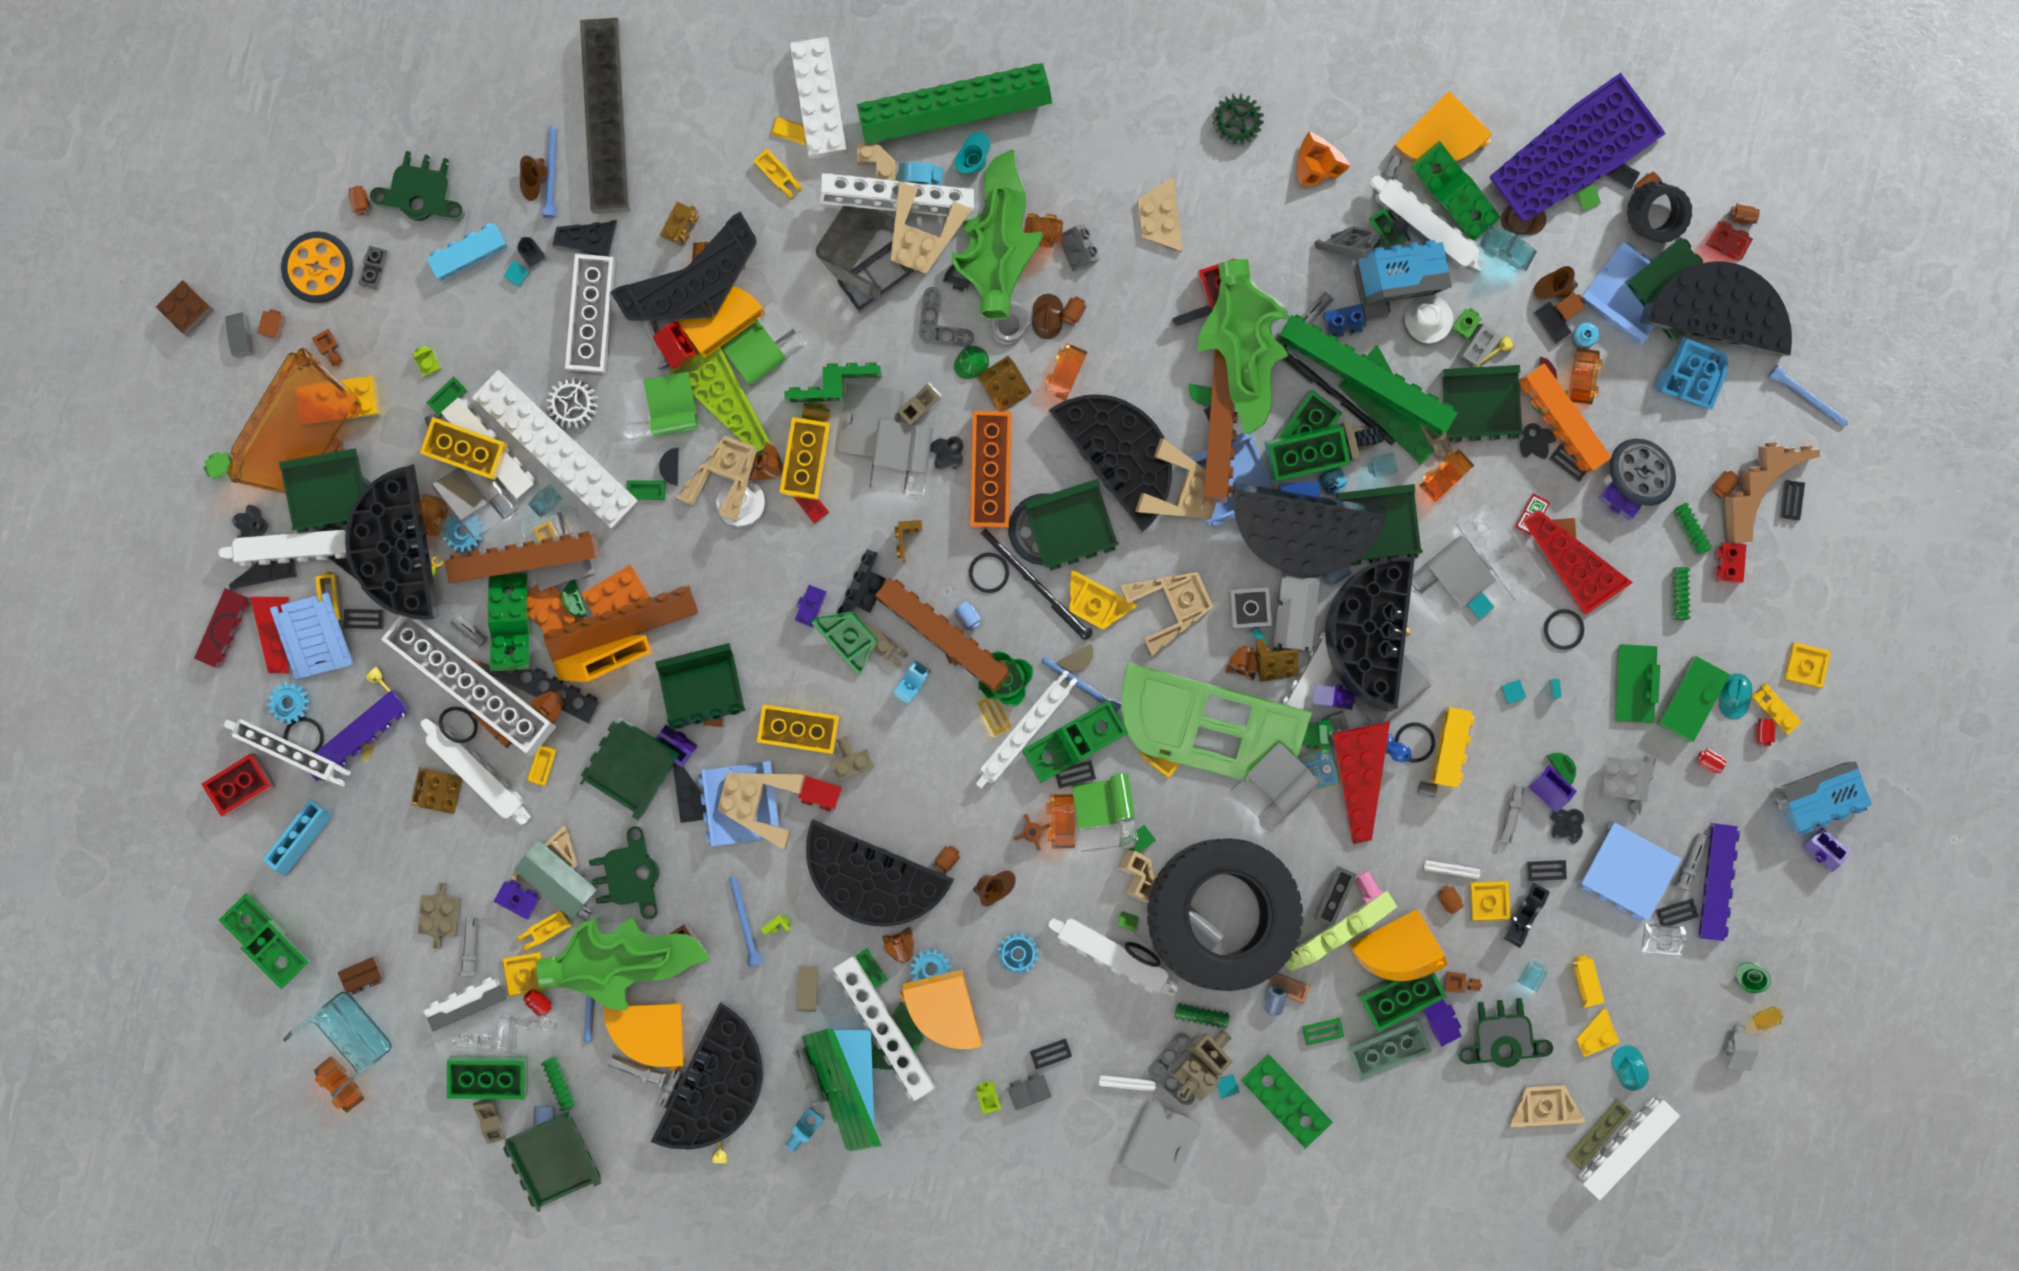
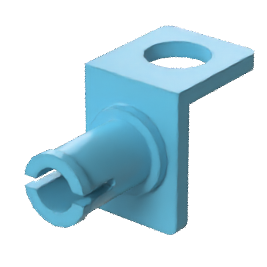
M808 1108L792 1129L793 1135L786 1143L787 1148L791 1151H796L802 1141L807 1143L824 1118L812 1108ZM809 1115L814 1116L817 1120L816 1124H808L806 1117Z

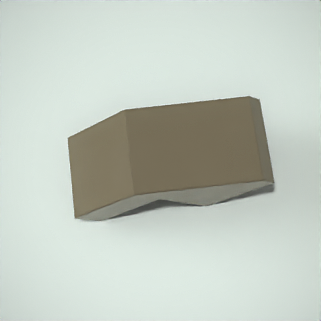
M799 966L797 1011L816 1012L818 967Z
M485 1099L473 1103L474 1110L480 1120L481 1133L487 1144L505 1139L504 1129L493 1099Z

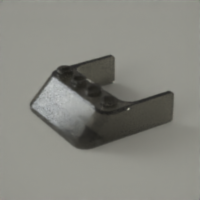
M843 206L817 245L816 256L836 278L878 300L881 288L853 273L852 269L877 231L886 229L894 232L895 219L878 209Z

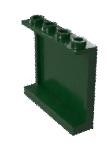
M1685 238L1675 239L1673 244L1637 274L1624 282L1643 307H1645L1648 299L1656 291L1655 289L1670 275L1686 267L1703 263V259L1691 250L1692 246ZM1661 328L1670 341H1676L1685 334Z
M1520 365L1453 368L1441 371L1443 404L1448 403L1455 407L1454 411L1458 413L1446 432L1447 439H1450L1451 443L1462 442V439L1469 438L1471 442L1481 441L1483 437H1489V440H1500V436H1508V439H1519V435L1524 434V431H1522L1519 386Z
M357 448L279 462L292 530H297V533L308 532L309 527L316 526V529L319 530L328 528L327 524L335 523L336 526L347 524L355 501L365 489Z
M1098 479L1023 503L1045 569L1050 568V571L1061 568L1060 564L1068 562V565L1080 562L1079 558L1084 556L1090 559L1098 556L1097 552L1104 550L1105 553L1116 550L1115 546L1119 545L1099 489Z
M1415 484L1337 494V500L1383 507L1387 513L1385 525L1375 543L1362 557L1350 565L1362 564V560H1369V563H1375L1380 561V558L1390 559L1405 555L1410 558H1418V554L1423 553V550H1421L1415 503Z
M730 643L655 662L660 678L667 722L671 730L682 729L684 726L697 725L703 721L717 720L723 716L737 715L740 712L746 711Z
M621 717L616 722L613 720L608 728L610 733L600 741L598 746L601 748L598 752L595 751L590 758L592 763L590 767L586 766L581 774L583 779L580 784L583 785L585 782L591 784L633 811L632 817L638 821L646 812L680 754Z
M569 1111L505 1139L504 1153L507 1158H511L513 1171L515 1174H519L521 1187L524 1191L527 1190L529 1203L532 1207L536 1208L537 1212L540 1211L541 1206L592 1183L594 1187L602 1184L599 1170Z

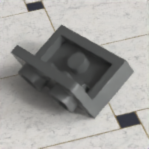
M1085 225L1075 226L1058 235L1072 270L1099 260L1097 248L1093 245L1090 232Z

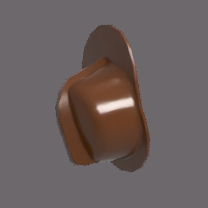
M525 155L520 160V189L527 200L533 201L537 199L540 193V185L546 181L548 171L543 158L533 159Z
M1508 206L1501 214L1502 227L1508 233L1515 235L1537 234L1543 230L1547 221L1544 211L1526 222H1522L1511 206Z
M1564 266L1542 277L1534 287L1535 296L1539 299H1548L1554 296L1559 298L1568 297L1578 286L1577 281L1574 279L1575 272L1573 268Z
M1043 294L1034 302L1032 327L1035 334L1040 338L1052 339L1062 329L1063 320H1061V313L1063 311V304L1056 295Z
M1006 870L996 875H984L979 879L973 891L980 897V902L983 906H991L1013 890L1016 877L1014 873Z

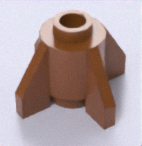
M768 442L763 449L766 453H759L754 458V466L756 468H753L750 477L755 480L775 478L783 471V463L775 446Z
M1250 646L1239 647L1230 657L1225 673H1237L1246 676L1251 681L1254 680L1256 672H1258L1259 663L1253 648Z
M549 691L536 697L530 706L554 724L564 705L562 701L564 698L557 691Z
M1024 814L1027 824L1023 828V834L1014 837L1016 841L1025 838L1027 841L1035 843L1037 851L1041 850L1038 840L1042 836V830L1051 827L1050 823L1040 827L1037 823L1030 822L1028 815ZM1030 829L1036 830L1034 836L1029 835Z
M907 927L902 933L893 936L884 935L882 937L885 944V952L895 961L906 963L911 960V957L914 955V941L910 927Z

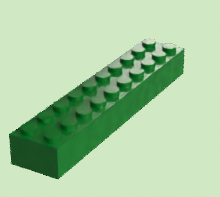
M1039 63L1008 71L995 72L990 75L977 76L972 79L959 80L945 85L941 84L927 89H919L909 93L883 97L877 100L864 101L856 105L865 145L1052 104V98L1044 65Z
M1297 314L1289 317L1290 320L1288 319L1279 334L1278 341L1442 437L1448 431L1458 414L1454 411L1455 407L1448 403H1440L1438 397L1431 393L1425 394L1421 391L1422 388L1414 383L1408 384L1403 376L1397 373L1395 375L1391 374L1386 366L1380 363L1378 365L1374 364L1369 356L1357 354L1355 352L1356 349L1352 346L1340 344L1338 338L1331 334L1325 335L1322 333V329L1314 324L1312 326L1308 325L1303 317Z

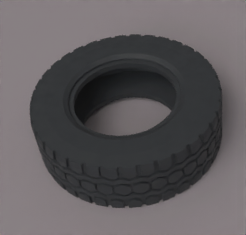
M1223 838L1192 844L1175 854L1165 864V867L1158 873V877L1152 885V890H1150L1149 903H1147V925H1149L1148 930L1153 946L1157 950L1159 957L1171 971L1181 979L1198 987L1221 991H1237L1257 986L1265 982L1266 979H1270L1276 972H1279L1285 965V962H1288L1292 956V951H1295L1298 944L1297 939H1300L1302 931L1300 928L1303 926V917H1301L1303 904L1300 903L1302 899L1300 891H1297L1296 881L1294 878L1292 879V874L1287 867L1285 868V864L1279 858H1276L1269 850L1253 842ZM1221 874L1234 876L1246 883L1257 899L1260 913L1257 930L1249 943L1240 950L1226 955L1214 953L1199 942L1192 930L1189 916L1190 905L1198 888L1210 878Z

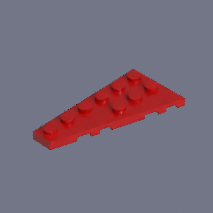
M1537 510L1522 520L1585 615L1633 583L1541 511Z
M1389 721L1332 733L1353 844L1372 840L1390 728Z

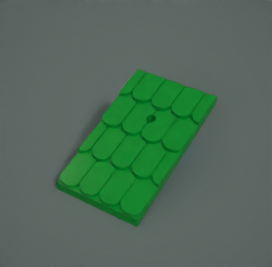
M824 1029L801 1036L810 1064L814 1066L818 1081L822 1085L821 1090L825 1093L834 1123L838 1124L845 1148L848 1151H860L881 1147L882 1145L874 1128L871 1030Z

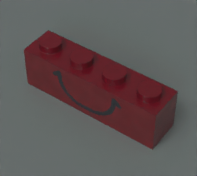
M224 588L194 659L215 668H220V665H224L227 659V655H225L227 649L232 647L235 640L233 637L234 633L242 625L241 617L249 609V597Z

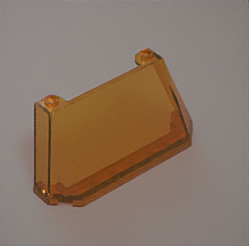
M300 348L297 353L291 352L287 355L232 445L230 454L234 455L233 461L227 468L231 482L286 494L279 462L324 454L346 417L354 418L359 415L362 405L358 397L305 348Z

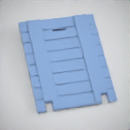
M328 593L321 594L323 601L320 602L317 596L283 604L281 605L282 612H279L277 606L270 608L295 680L353 664Z

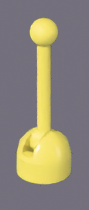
M1505 335L1500 339L1497 349L1485 356L1479 366L1472 365V367H1480L1482 363L1499 351H1511L1515 348L1514 344Z
M377 667L365 676L369 682L379 683L387 692L391 691L381 680L382 673Z
M722 1141L718 1142V1150L712 1154L711 1163H727V1155L721 1150Z

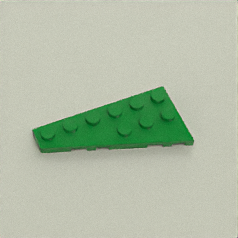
M1377 344L1367 356L1372 358L1371 362L1376 365L1380 363L1389 369L1388 372L1393 374ZM1345 379L1337 386L1376 424L1383 428L1419 465L1434 452L1419 423Z

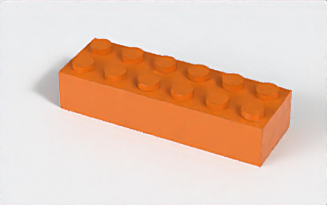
M1545 363L1535 367L1519 379L1521 389L1524 393H1528L1531 396L1533 406L1536 409L1540 408L1543 413V420L1546 424H1551L1555 437L1558 440H1562L1566 445L1564 446L1565 451L1570 456L1574 455L1577 459L1575 464L1581 472L1583 470L1586 473L1594 471L1612 458Z
M973 411L970 528L1009 529L1011 412Z

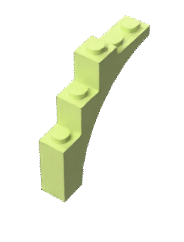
M1388 891L1375 896L1342 920L1298 945L1295 951H1292V956L1288 962H1285L1284 967L1291 973L1305 965L1308 966L1318 961L1328 952L1343 945L1356 934L1370 928L1397 908V905Z

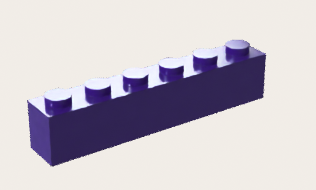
M391 690L315 752V754L343 768L348 763L346 761L351 756L356 757L363 751L361 748L365 744H372L377 740L376 735L381 731L385 733L392 727L391 723L396 719L399 721L405 717L409 707L395 690ZM311 774L312 777H313L316 781H322V780H323V779H321V778H319V777H317V776Z
M1711 823L1698 938L1724 941L1725 937H1728L1729 927L1726 926L1727 918H1730L1731 907L1728 906L1729 899L1733 897L1731 880L1735 878L1733 863L1737 860L1738 851L1735 849L1736 842L1740 838V831L1737 830L1738 826Z

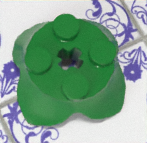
M994 651L992 652L993 659L997 662L1002 661L1009 667L1010 683L1005 684L1004 682L995 693L979 681L978 691L986 698L998 699L1007 706H1018L1025 698V688L1032 679L1033 667L1026 660L1013 659L1005 652Z

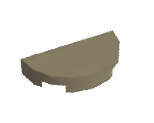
M1089 644L1057 662L1068 671L1076 672L1083 670L1090 664L1093 658L1092 645Z

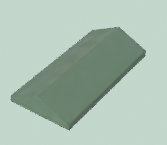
M540 840L524 855L514 869L571 919L575 918L597 891L592 884Z
M1417 1019L1350 1047L1348 1051L1358 1077L1362 1081L1429 1053L1431 1049L1422 1024Z

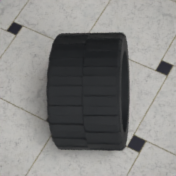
M1651 181L1638 187L1630 197L1631 199L1627 205L1628 222L1632 230L1644 238L1660 243L1672 242L1684 234L1691 223L1693 214L1690 198L1683 190L1676 186ZM1666 194L1671 204L1670 215L1662 226L1653 229L1648 219L1649 209L1658 197Z

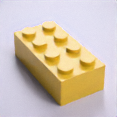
M373 376L296 386L301 425L305 427L381 416L377 382Z
M432 417L420 454L496 480L509 444Z
M792 417L779 492L781 495L819 500L831 430L830 423Z
M763 704L757 742L834 754L840 716Z
M1452 707L1445 708L1430 783L1458 788V785L1462 784L1463 773H1461L1462 765L1465 766L1467 754H1464L1466 746L1469 747L1471 735H1468L1469 728L1473 727L1475 719L1472 716V711Z

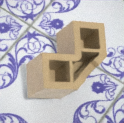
M857 143L858 166H876V179L896 181V161L877 143L867 145L865 143Z
M1126 850L1118 868L1133 876L1125 894L1140 902L1149 903L1150 890H1152V885L1156 878H1154L1151 868L1153 867L1151 859L1136 851Z

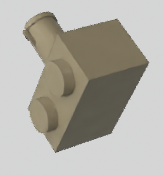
M848 736L843 737L845 746L842 739L836 740L843 755L842 759L831 763L838 781L874 767L868 749L858 753L854 752Z
M1224 1030L1220 1032L1215 1040L1209 1034L1197 1035L1186 1048L1191 1055L1193 1054L1216 1076L1222 1075L1233 1062L1222 1050L1226 1043L1231 1040V1036Z
M1193 1054L1182 1062L1172 1075L1183 1085L1177 1095L1180 1097L1184 1094L1181 1098L1184 1101H1187L1191 1094L1202 1101L1220 1082V1079Z

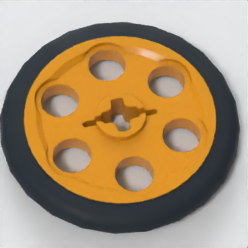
M319 231L305 233L293 240L284 252L281 262L283 281L289 291L303 301L310 303L328 302L343 293L349 285L353 273L352 256L346 245L332 234ZM319 244L326 245L327 250L324 254L317 252ZM301 249L308 251L306 259L299 258L298 253ZM333 257L340 258L339 266H331L330 261ZM317 262H319V265L322 268L328 270L318 269L317 272H315V269H313L311 266H307V264L313 266L316 265ZM298 267L304 270V274L300 278L294 276V270ZM329 275H333L336 278L335 284L331 286L326 284V278ZM310 281L317 282V288L314 291H310L307 288V284Z

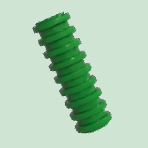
M1684 503L1676 507L1673 512L1677 513L1676 517L1680 519L1679 523L1683 524L1682 528H1685V534L1688 533V539H1691L1690 543L1694 544L1695 547L1693 548L1697 550L1696 554L1701 555L1709 551L1712 545H1709V539L1706 540L1705 537L1707 536L1703 534L1704 530L1700 529L1701 525L1697 523L1698 519L1694 518L1695 514H1692V508L1688 507L1690 504Z
M1674 567L1673 571L1675 574H1673V577H1675V580H1673V583H1675V586H1673V589H1675V592H1673V595H1675V598H1673V601H1675V604H1673V607H1675V610H1673V613H1675V616H1673V619L1689 620L1691 619V616H1689V613H1691L1689 601L1691 599L1689 598L1690 592H1688V589H1690V586H1688V583H1690V580H1688L1690 568Z
M1178 1003L1176 1007V1020L1181 1018L1182 1021L1186 1019L1187 1022H1199L1201 1025L1205 1023L1206 1026L1211 1024V1027L1216 1025L1217 1028L1221 1026L1223 1029H1226L1228 1026V1012L1224 1014L1223 1011H1211L1209 1008L1205 1010L1204 1007L1199 1009V1006L1194 1008L1193 1005L1189 1007L1187 1004L1181 1005V1003Z
M552 1057L543 1061L541 1066L545 1068L543 1069L547 1073L545 1076L549 1078L550 1088L554 1090L552 1093L556 1095L557 1105L561 1107L559 1110L564 1111L574 1107L576 1103L572 1100L574 1098L570 1095L571 1091H568L569 1086L566 1085V1079H563L564 1074H561L560 1064L556 1062L557 1057Z

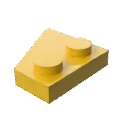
M1602 1008L1600 1013L1576 1038L1583 1057L1620 1043L1606 1008Z

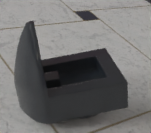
M521 237L517 250L529 268L546 258L532 238Z
M952 264L946 271L943 282L953 286L952 289L955 291H968L970 281L953 276L955 266Z

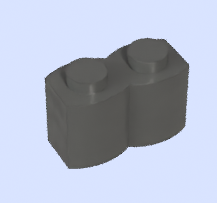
M1037 1072L1027 1076L1029 1080L1021 1082L1019 1079L1009 1083L1011 1087L1007 1089L1016 1111L1052 1097L1043 1074L1039 1075Z

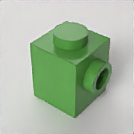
M1465 308L1451 330L1465 340H1468L1481 321V318L1478 317L1479 313L1471 308L1469 310Z
M227 452L211 454L208 456L209 459L204 461L206 464L204 467L206 475L214 480L237 471L230 454Z

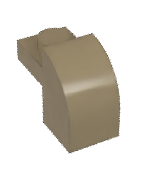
M929 382L897 412L911 426L920 420L942 395Z

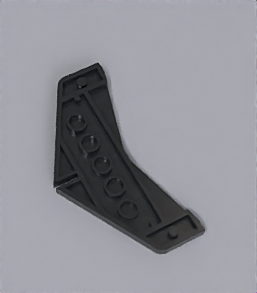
M740 211L733 215L686 268L636 283L619 286L610 291L625 318L630 321L713 318L704 303L706 301L717 316L758 242L756 235L742 212Z

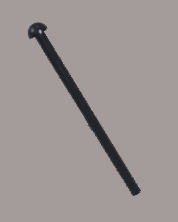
M1281 344L1289 355L1283 358V361L1311 384L1314 381L1327 393L1341 402V406L1346 407L1368 427L1379 426L1286 349L1287 345ZM1380 427L1383 439L1392 446L1395 440Z
M986 528L980 533L1026 581H1029L1052 604L1051 608L1081 639L1088 640L1093 634L1091 627L1087 629Z

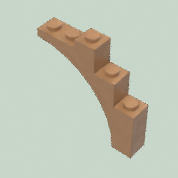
M1776 441L1765 442V445L1758 446L1759 466L1748 467V470L1741 471L1742 491H1734L1732 495L1725 496L1726 540L1731 543L1752 542L1756 513L1762 498L1770 486L1781 474L1794 465L1805 460L1820 457V449L1812 448V445H1801V449H1795V447L1778 445Z

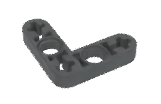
M927 288L924 291L919 328L921 340L933 344L960 347L971 346L974 342V334L971 330L937 326L941 295L937 288ZM931 291L938 295L937 298L933 299V305L937 304L936 308L925 306V303H930V298L927 297V294H930ZM933 310L935 318L927 320L924 316L925 312ZM923 322L928 324L935 323V326L930 325V332L933 333V336H929V339H926L925 335L922 334L927 329V325H923ZM944 331H950L952 338L949 341H944L941 338V334ZM955 331L958 332V336H964V333H968V337H971V340L963 343V339L957 338L958 342H954Z
M1178 1033L1152 1062L1148 1072L1153 1080L1181 1104L1190 1105L1194 1102L1195 1095L1191 1094V1100L1183 1101L1181 1099L1182 1095L1178 1097V1095L1174 1094L1182 1085L1177 1079L1176 1088L1169 1089L1166 1086L1167 1080L1174 1078L1170 1069L1187 1051L1186 1048L1191 1043V1039L1187 1034ZM1179 1037H1186L1187 1045H1181L1178 1048L1181 1053L1178 1054L1175 1049L1171 1048V1045L1174 1044L1176 1047L1179 1044L1177 1039ZM1167 1051L1175 1053V1059L1171 1062H1167L1164 1059V1054ZM1154 1066L1156 1068L1160 1066V1071L1164 1075L1166 1074V1072L1169 1073V1075L1164 1078L1163 1083L1159 1081L1162 1079L1160 1075H1153L1154 1071L1152 1068Z

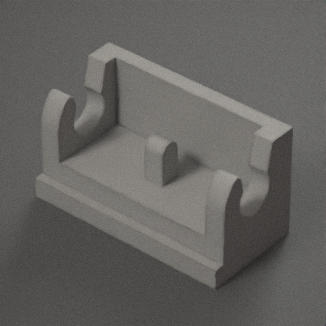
M1478 324L1456 356L1467 360L1470 365L1479 366L1499 334L1485 324Z

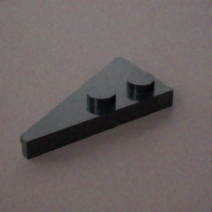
M290 559L289 563H278V560L270 561L268 565H259L258 562L231 582L229 588L236 589L297 577L294 559Z
M674 763L673 772L680 823L704 820L703 813L707 812L706 805H702V792L684 766L682 768Z

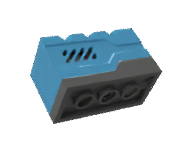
M1435 240L1424 242L1422 245L1411 243L1407 247L1396 245L1387 250H1384V247L1376 248L1366 258L1358 260L1367 305L1435 295L1452 287L1443 242L1435 243Z
M1846 761L1775 788L1777 792L1774 796L1775 804L1779 810L1785 813L1791 831H1797L1798 834L1813 831V826L1815 825L1816 827L1827 826L1831 824L1832 819H1846L1850 817V812L1852 814L1862 813L1868 810V806L1872 805L1856 761Z

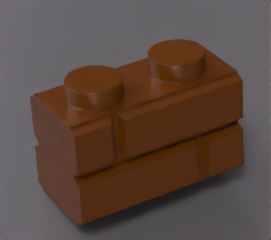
M376 956L338 972L345 992H352L353 995L363 991V986L369 984L370 987L380 984V979L385 977Z

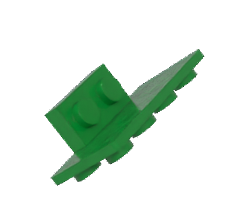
M1619 645L1616 721L1654 722L1655 704L1659 703L1660 684L1657 646Z

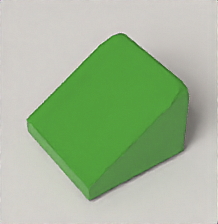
M1595 184L1576 193L1583 211L1601 204Z
M1121 912L1117 925L1131 931H1136L1139 917Z

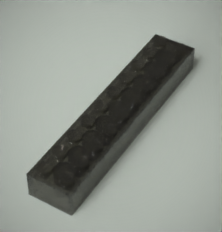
M618 18L580 20L590 210L592 213L631 211L621 23Z

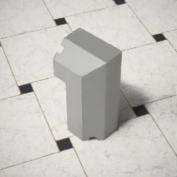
M1281 571L1280 576H1284V578L1279 580L1277 602L1281 603V605L1277 606L1272 648H1277L1280 645L1279 649L1283 650L1298 649V651L1302 652V650L1307 648L1306 652H1312L1321 575L1304 576Z

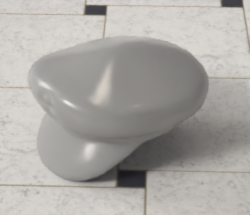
M1011 301L1009 318L989 320L990 335L994 340L1003 345L1016 343L1025 334L1031 321V314L1024 306Z

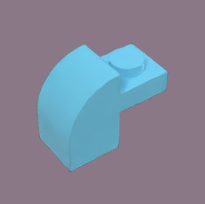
M923 162L899 163L898 181L942 186L943 168Z
M915 660L893 694L901 701L909 704L931 670Z

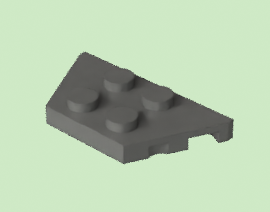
M1352 226L1331 234V239L1324 242L1318 239L1314 243L1317 249L1366 258L1380 239L1378 231Z

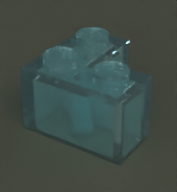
M1489 226L1479 244L1485 250V255L1491 258L1496 256L1501 261L1508 263L1507 266L1514 271H1518V269L1527 271L1537 253L1519 235L1493 226Z

